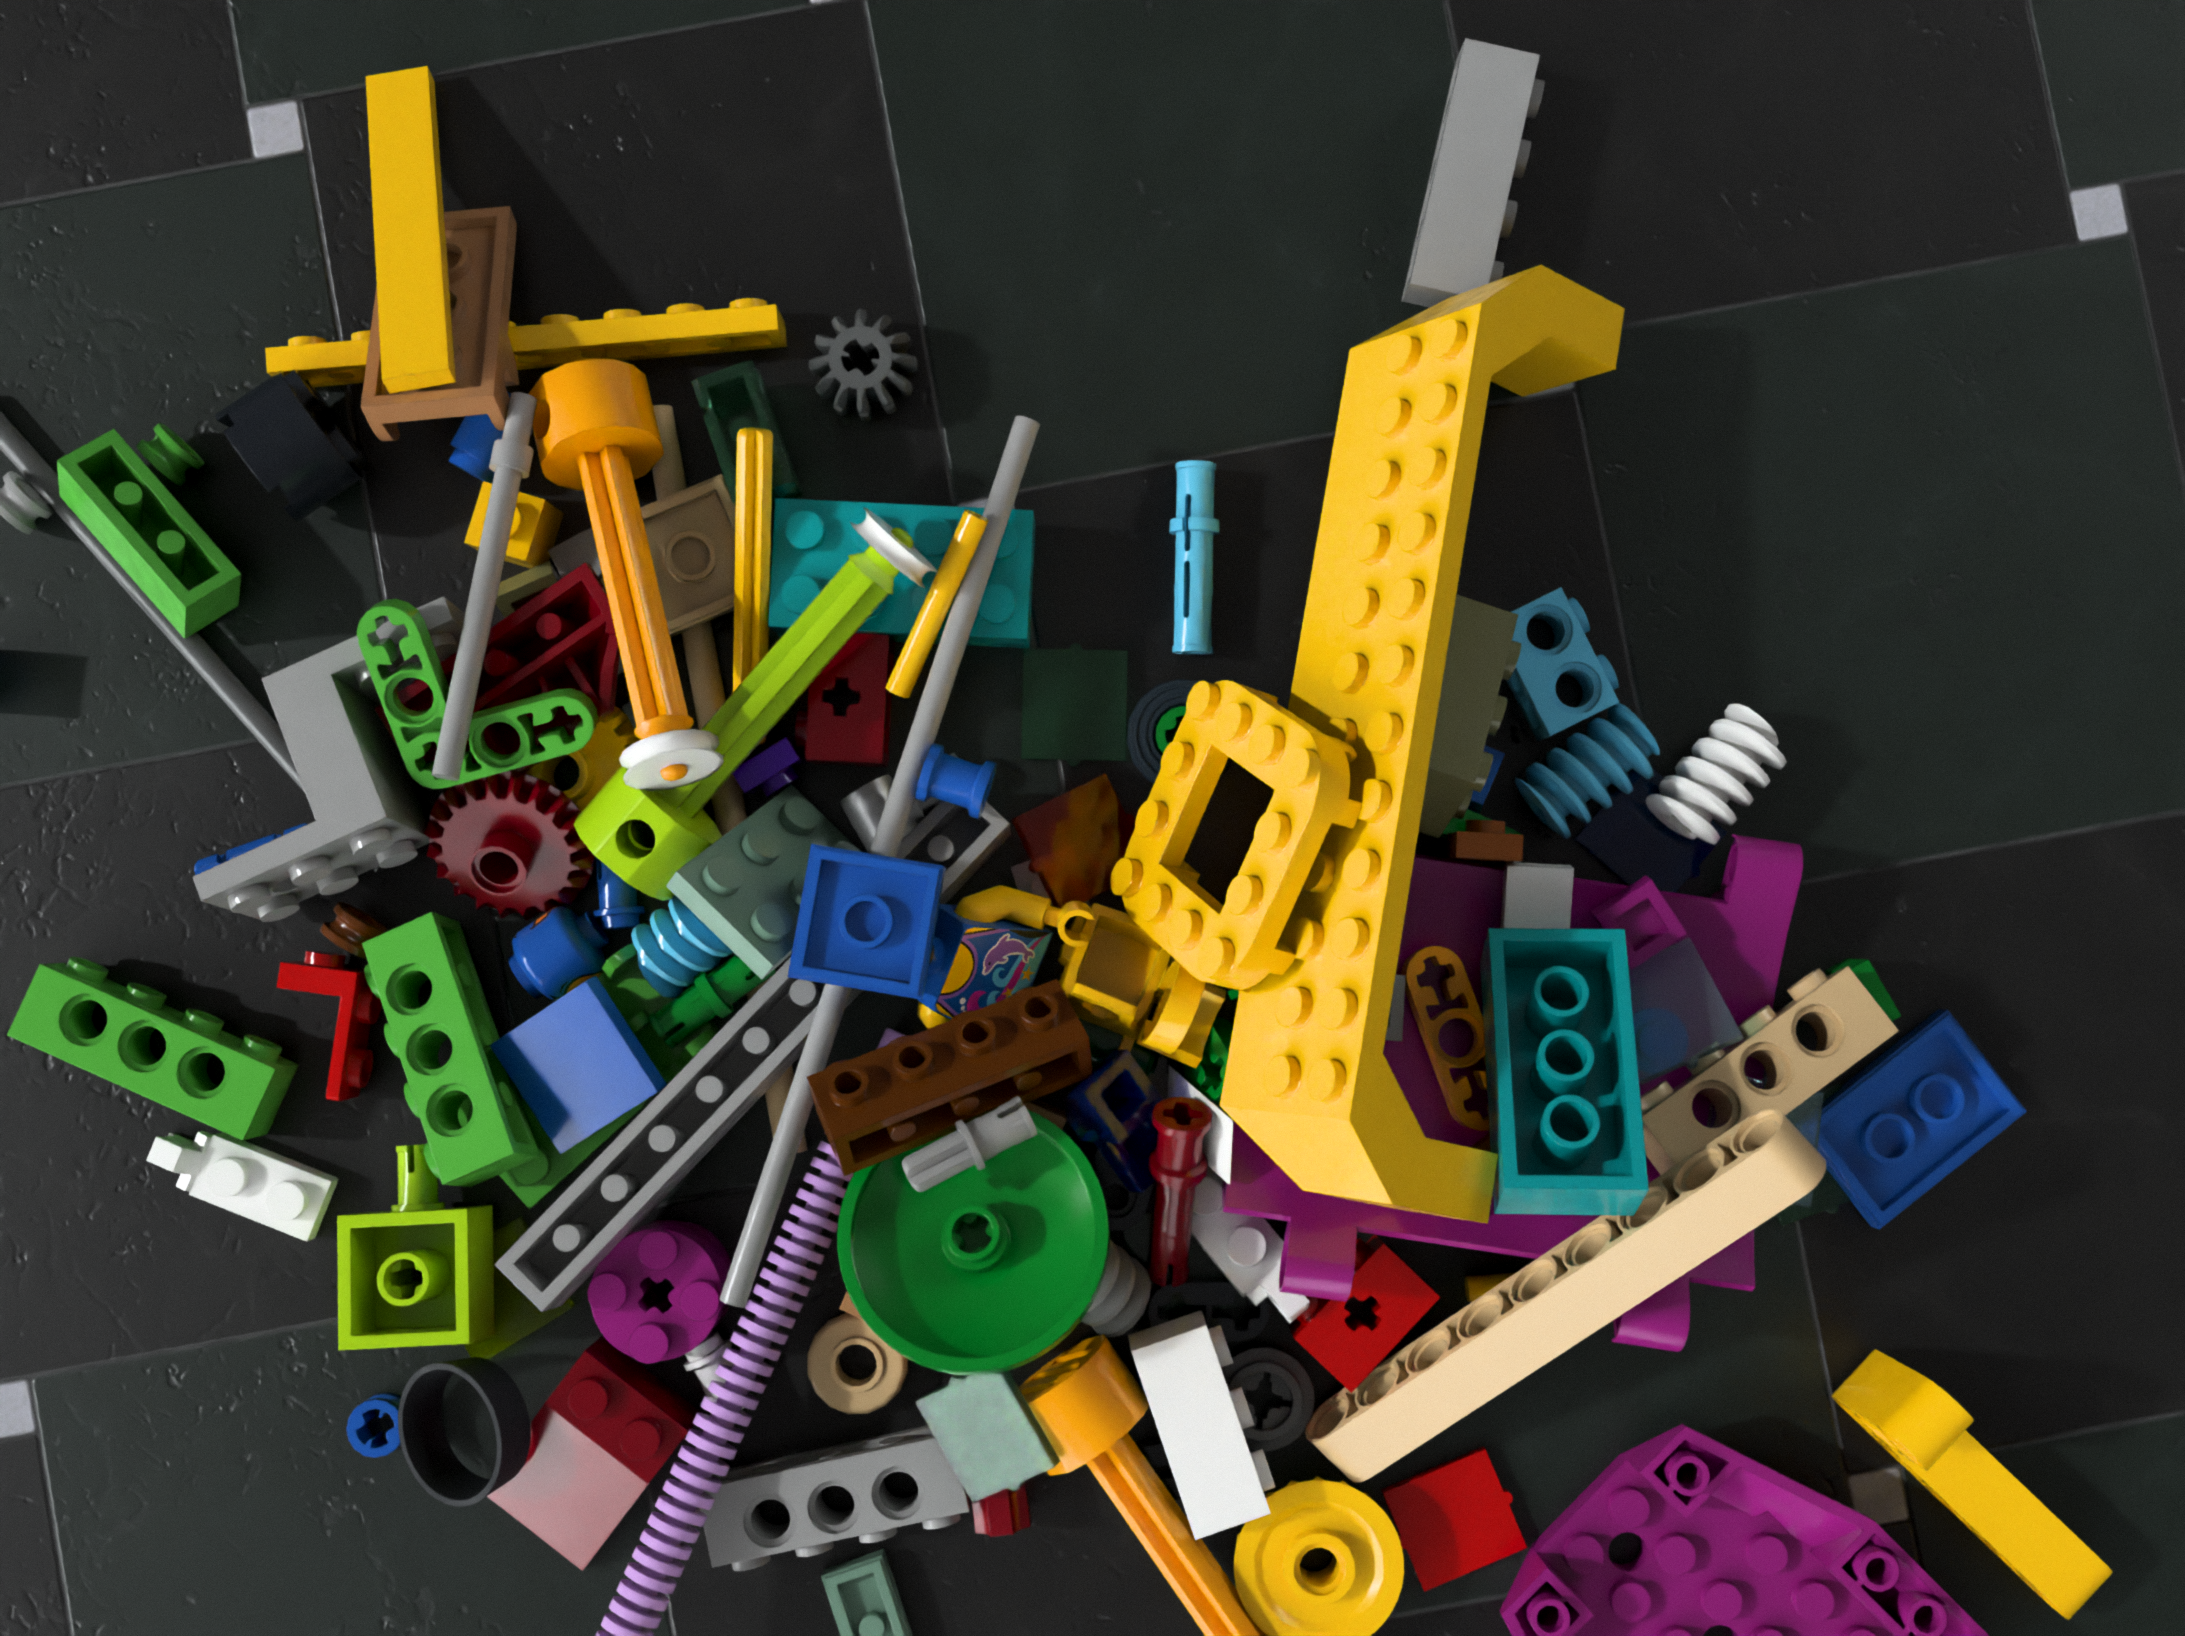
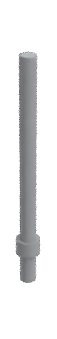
M511 393L502 439L495 440L489 468L495 473L431 774L441 779L458 781L460 778L521 479L528 478L534 450L528 444L538 400L526 393Z

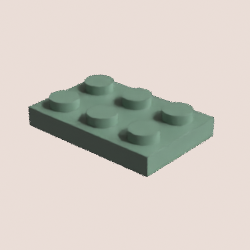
M791 784L677 870L666 887L762 980L792 954L811 844L861 851Z

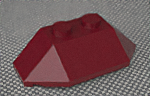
M583 563L490 628L473 713L564 688L582 691L591 698L597 708L598 722L614 712L620 650L606 589L589 563ZM457 652L440 663L449 688ZM417 679L398 692V698L408 709L425 711L432 707L434 700L433 692L423 680ZM381 704L375 708V711L397 746ZM558 706V711L553 720L534 726L535 745H542L538 738L543 730L556 726H563L568 735H574L578 722L582 720L579 714L568 715L564 706ZM527 713L526 715L533 725V714ZM495 722L485 728V742L495 753L502 755L512 754L520 748V736L510 724ZM469 734L465 752L470 751ZM431 742L430 749L423 756L426 763L435 760L437 750L435 742ZM472 754V763H478ZM540 762L513 769L512 771L526 773Z

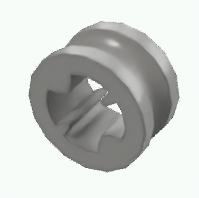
M9 471L3 476L5 483L0 488V515L15 528L29 535L37 529L35 520L38 517L48 519L55 513L54 509L31 483L19 474Z

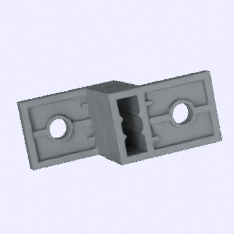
M444 596L416 608L426 623L440 663L457 652L465 613ZM387 621L376 630V634L379 639L391 638L399 655V658L392 665H387L388 670L393 672L406 663L421 662L416 654L404 661L399 641L408 631L404 624L392 625L390 621ZM357 636L261 679L316 821L193 876V881L202 902L231 910L233 913L253 917L262 922L277 921L296 913L300 909L298 903L319 893L321 895H332L352 888L359 882L358 875L378 866L381 868H392L411 861L418 855L416 849L429 843V837L424 834L428 820L409 772L406 769L398 747L375 711V708L381 705V701L358 644ZM406 678L400 681L397 693L417 680V678Z

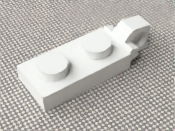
M205 1131L197 1132L194 1141L175 1133H169L168 1136L164 1137L156 1136L146 1160L171 1172L179 1173L180 1176L176 1186L184 1191H189V1195L306 1242L315 1239L339 1180L335 1176L247 1141H242L224 1132L218 1134H211Z
M1208 1166L1206 1177L1195 1187L1191 1235L1243 1298L1247 1296L1257 1306L1268 1297L1290 1324L1310 1307V1301L1303 1295L1279 1291V1271L1284 1241L1264 1218L1223 1212V1179Z

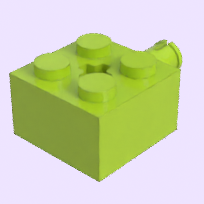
M425 1144L396 1146L398 1156V1204L391 1205V1211L362 1212L337 1216L338 1350L470 1344L495 1336L493 1205L445 1208V1202H439L438 1178L432 1173L425 1159ZM413 1268L422 1272V1282L413 1281Z

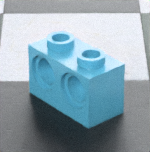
M1562 587L1512 611V613L1518 614L1512 640L1521 643V651L1514 672L1507 682L1537 741L1550 737L1619 703L1614 692L1619 687L1615 671L1604 655H1595L1585 633L1590 631L1587 616L1575 598L1567 599ZM1530 619H1541L1551 626L1554 633V643L1550 650L1539 649L1529 641L1527 637V624ZM1560 675L1572 676L1580 683L1583 695L1577 707L1566 706L1557 697L1555 687Z

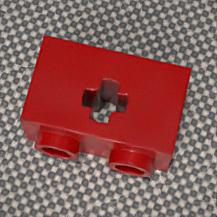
M1373 1235L1367 1243L1361 1238L1356 1240L1354 1276L1348 1298L1349 1300L1354 1296L1362 1302L1368 1299L1366 1302L1372 1309L1370 1314L1363 1319L1355 1313L1346 1319L1351 1314L1345 1305L1347 1302L1306 1296L1310 1301V1307L1288 1326L1294 1339L1351 1393L1440 1299L1436 1291L1377 1235Z

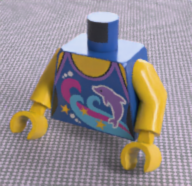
M1003 885L964 897L958 905L940 904L923 1000L917 999L919 1001L917 1016L925 1027L930 1029L950 1021V1019L962 1012L976 1011L1009 998L1023 988L1032 987L1054 933L1044 927L1045 924L1057 927L1060 938L1067 945L1083 947L1090 942L1088 935L1079 931H1070L1065 927V924L1074 916L1095 920L1093 911L1082 901H1070L1061 908L1051 906V899Z

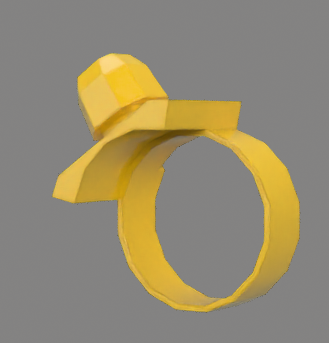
M1174 960L1170 966H1166L1156 989L1162 992L1152 1020H1144L1136 1044L1196 1069L1202 1060L1211 1027L1225 1000L1226 990L1196 979Z

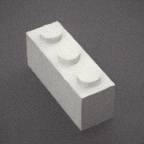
M1202 1310L1128 1335L1131 1353L1195 1540L1271 1514L1264 1491L1276 1488L1263 1449L1251 1453L1249 1451L1243 1429L1254 1426V1422L1242 1387L1229 1391L1221 1367L1233 1364V1360L1221 1325L1208 1329Z

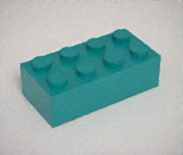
M775 498L768 627L781 637L849 559L848 555L864 552L869 544L850 524V522L859 524L865 520L866 511L863 507L875 513L892 528L898 527L905 530L912 537L913 546L937 570L964 510H970L983 515L985 508ZM1012 509L967 642L969 646L1030 648L1036 526L1034 510ZM929 571L924 574L922 583L925 588L899 572L894 578L893 595L889 594L856 633L890 635L894 642H906L936 572ZM952 604L944 619V622L940 628V631L935 639L934 644L940 643Z
M1489 928L1480 958L1490 1147L1492 1153L1498 1154L1493 1186L1494 1214L1634 1216L1649 1191L1625 929Z

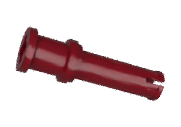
M1170 1097L1161 1100L1154 1106L1152 1122L1158 1130L1157 1147L1150 1153L1148 1168L1153 1179L1157 1182L1148 1274L1150 1280L1166 1287L1167 1266L1169 1264L1173 1266L1172 1287L1180 1286L1188 1280L1195 1187L1206 1177L1208 1160L1202 1152L1203 1138L1211 1129L1213 1114L1210 1108L1203 1102L1187 1097Z

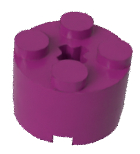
M651 1221L632 1231L597 1265L588 1287V1301L600 1332L617 1350L645 1364L675 1359L693 1350L713 1331L728 1310L729 1304L719 1300L732 1263L725 1247L708 1229L688 1221ZM666 1278L672 1283L674 1289L667 1296L660 1298L656 1295L653 1288L657 1283L662 1282Z

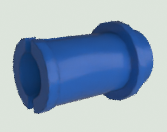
M595 856L600 910L593 911L594 918H600L601 930L634 928L640 924L639 915L645 914L644 906H638L636 888L627 884Z

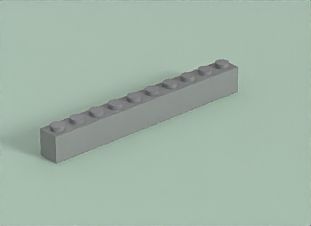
M941 800L900 843L896 858L945 866L946 870L940 904H946L1012 835L1010 823L989 803H986L980 819L969 817L968 809ZM790 957L494 1265L541 1312L562 1306L595 1271L598 1264L612 1249L651 1213L801 1056L825 983L787 977ZM851 989L845 1009L863 990Z

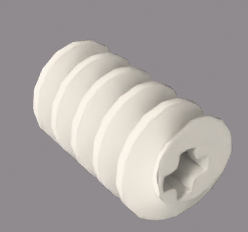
M1738 703L1729 704L1724 711L1725 719L1715 720L1708 729L1709 738H1700L1692 747L1693 757L1688 756L1680 759L1675 766L1676 775L1665 776L1659 784L1660 795L1652 794L1645 800L1648 809L1658 820L1677 834L1692 840L1699 838L1715 845L1719 841L1720 836L1710 822L1715 819L1725 825L1732 826L1737 820L1734 812L1727 805L1728 801L1731 800L1741 806L1749 807L1754 799L1743 784L1747 781L1759 788H1765L1769 784L1770 779L1760 765L1764 763L1774 769L1781 770L1787 763L1784 755L1777 748L1779 742L1773 728L1752 709Z

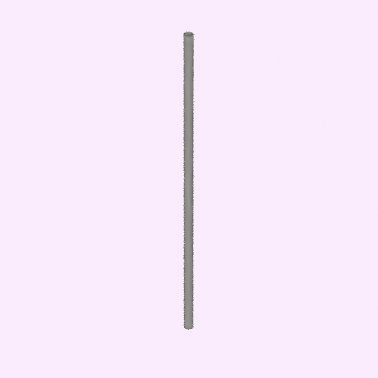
M1015 416L982 515L989 522L955 595L869 851L870 854L896 858L915 801L917 784L923 764L931 745L935 741L1040 424L1031 418ZM825 984L719 1299L726 1304L745 1308L814 1103L807 1076L825 1069L852 988Z

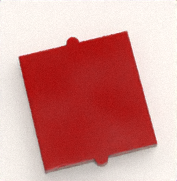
M1484 1446L1381 1489L1399 1531L1398 1536L1402 1549L1407 1550L1424 1592L1527 1548L1509 1505L1513 1501V1496L1508 1489H1502Z

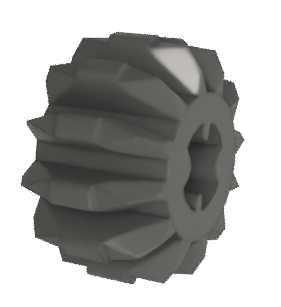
M859 309L856 311L855 326L847 328L840 316H834L831 323L836 332V338L834 339L827 335H816L814 343L817 349L824 355L809 360L811 373L823 377L815 386L821 399L836 396L833 407L836 413L841 416L848 413L857 402V409L861 420L869 421L873 414L872 404L879 401L887 414H893L896 411V407L890 393L893 391L901 396H910L913 387L903 375L912 374L918 370L916 357L904 354L912 345L910 336L907 332H898L892 335L894 324L892 318L887 315L880 317L872 328L870 327L866 310ZM864 356L869 363H873L875 370L864 376L862 371L855 368L853 361L857 357Z

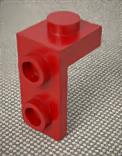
M306 950L304 961L280 962L276 988L340 997L326 1099L343 1101L358 1097L361 1088L367 1086L372 1074L373 1053L371 1050H367L370 1025L377 1022L381 1012V1000L371 991L365 978L364 969L344 966L346 955Z

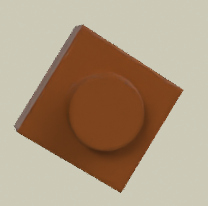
M1466 820L1465 832L1455 831L1447 833L1446 858L1521 862L1523 859L1524 835L1505 834V821Z

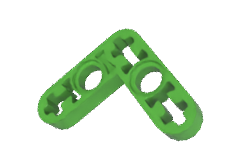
M386 599L375 604L359 621L357 628L358 644L402 759L411 777L424 787L431 789L448 788L574 753L588 743L596 729L598 722L597 708L591 698L582 691L572 688L556 689L477 711L472 715L469 729L470 751L464 753L459 780L452 781L434 777L431 775L434 761L426 763L423 756L430 749L431 742H435L438 745L449 685L426 623L418 609L409 602L399 599ZM384 616H388L392 625L404 624L408 631L399 641L404 661L416 654L421 662L406 663L393 672L388 670L387 665H392L399 658V655L391 638L379 639L376 634V630L384 623ZM406 678H417L427 683L433 692L434 700L432 707L425 711H414L404 706L398 698L397 688L399 682ZM558 706H564L568 715L579 714L582 720L578 722L574 735H568L563 726H556L543 730L538 738L542 745H535L534 726L553 720L558 711ZM527 713L533 714V725L526 715ZM495 722L510 724L520 736V748L512 754L502 755L495 753L485 742L484 731L486 726ZM472 754L478 763H472Z

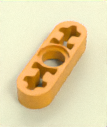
M1430 946L1419 949L1406 959L1401 975H1405V993L1450 1114L1460 1125L1474 1130H1489V1115L1482 1119L1478 1111H1466L1464 1108L1463 1100L1472 1096V1089L1467 1076L1460 1075L1455 1080H1452L1449 1071L1450 1068L1471 1066L1481 1058H1483L1486 1066L1483 1016L1464 965L1453 951L1445 947ZM1429 957L1434 966L1446 965L1449 971V977L1441 981V988L1446 1001L1453 1000L1459 995L1463 1004V1008L1440 1011L1431 1019L1429 1018L1426 1006L1440 1005L1435 990L1431 986L1420 987L1417 982V975L1425 971L1423 960ZM1454 1018L1465 1021L1471 1027L1474 1035V1042L1470 1051L1458 1058L1447 1055L1440 1047L1438 1040L1442 1025ZM1486 1069L1484 1071H1473L1479 1088L1487 1090Z

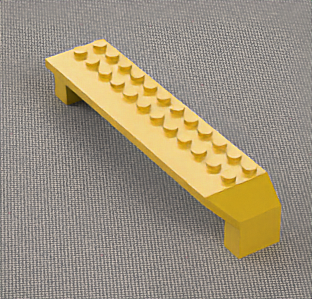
M1543 265L1529 268L1449 297L1349 350L1288 711L1325 735L1346 741L1353 747L1357 757L1349 763L1350 790L1348 799L1361 802L1362 804L1354 829L1331 823L1282 931L1279 941L1296 954L1289 969L1283 976L1269 973L1263 980L1251 987L1250 993L1239 991L1220 1100V1107L1303 1191L1398 1210L1488 1224L1498 1154L1426 1138L1383 1051L1490 381L1524 397L1616 370L1625 308Z

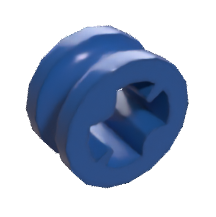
M387 1392L375 1394L354 1408L348 1418L346 1427L348 1440L354 1450L363 1456L377 1458L388 1455L401 1445L398 1430V1410L401 1399L399 1395ZM374 1409L380 1410L379 1418L389 1414L393 1420L394 1427L386 1432L387 1440H381L382 1432L373 1436L368 1429L367 1423L375 1418Z

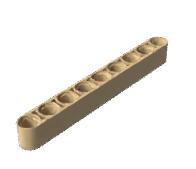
M1769 1107L1751 1114L1648 1184L1649 1191L1634 1216H1599L1376 1366L1352 1393L1348 1389L1343 1388L1328 1398L1316 1409L1310 1422L1307 1424L1305 1431L1307 1440L1352 1482L1359 1483L1370 1479L1807 1195L1823 1178L1826 1171V1160L1778 1108Z

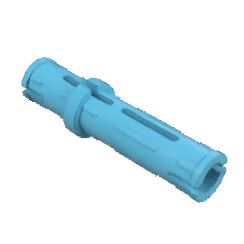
M1203 460L1180 461L1175 464V470L1177 471L1176 518L1170 520L1169 533L1176 535L1174 646H1172V653L1207 655L1213 654V540L1215 535L1220 534V520L1214 518L1216 463Z

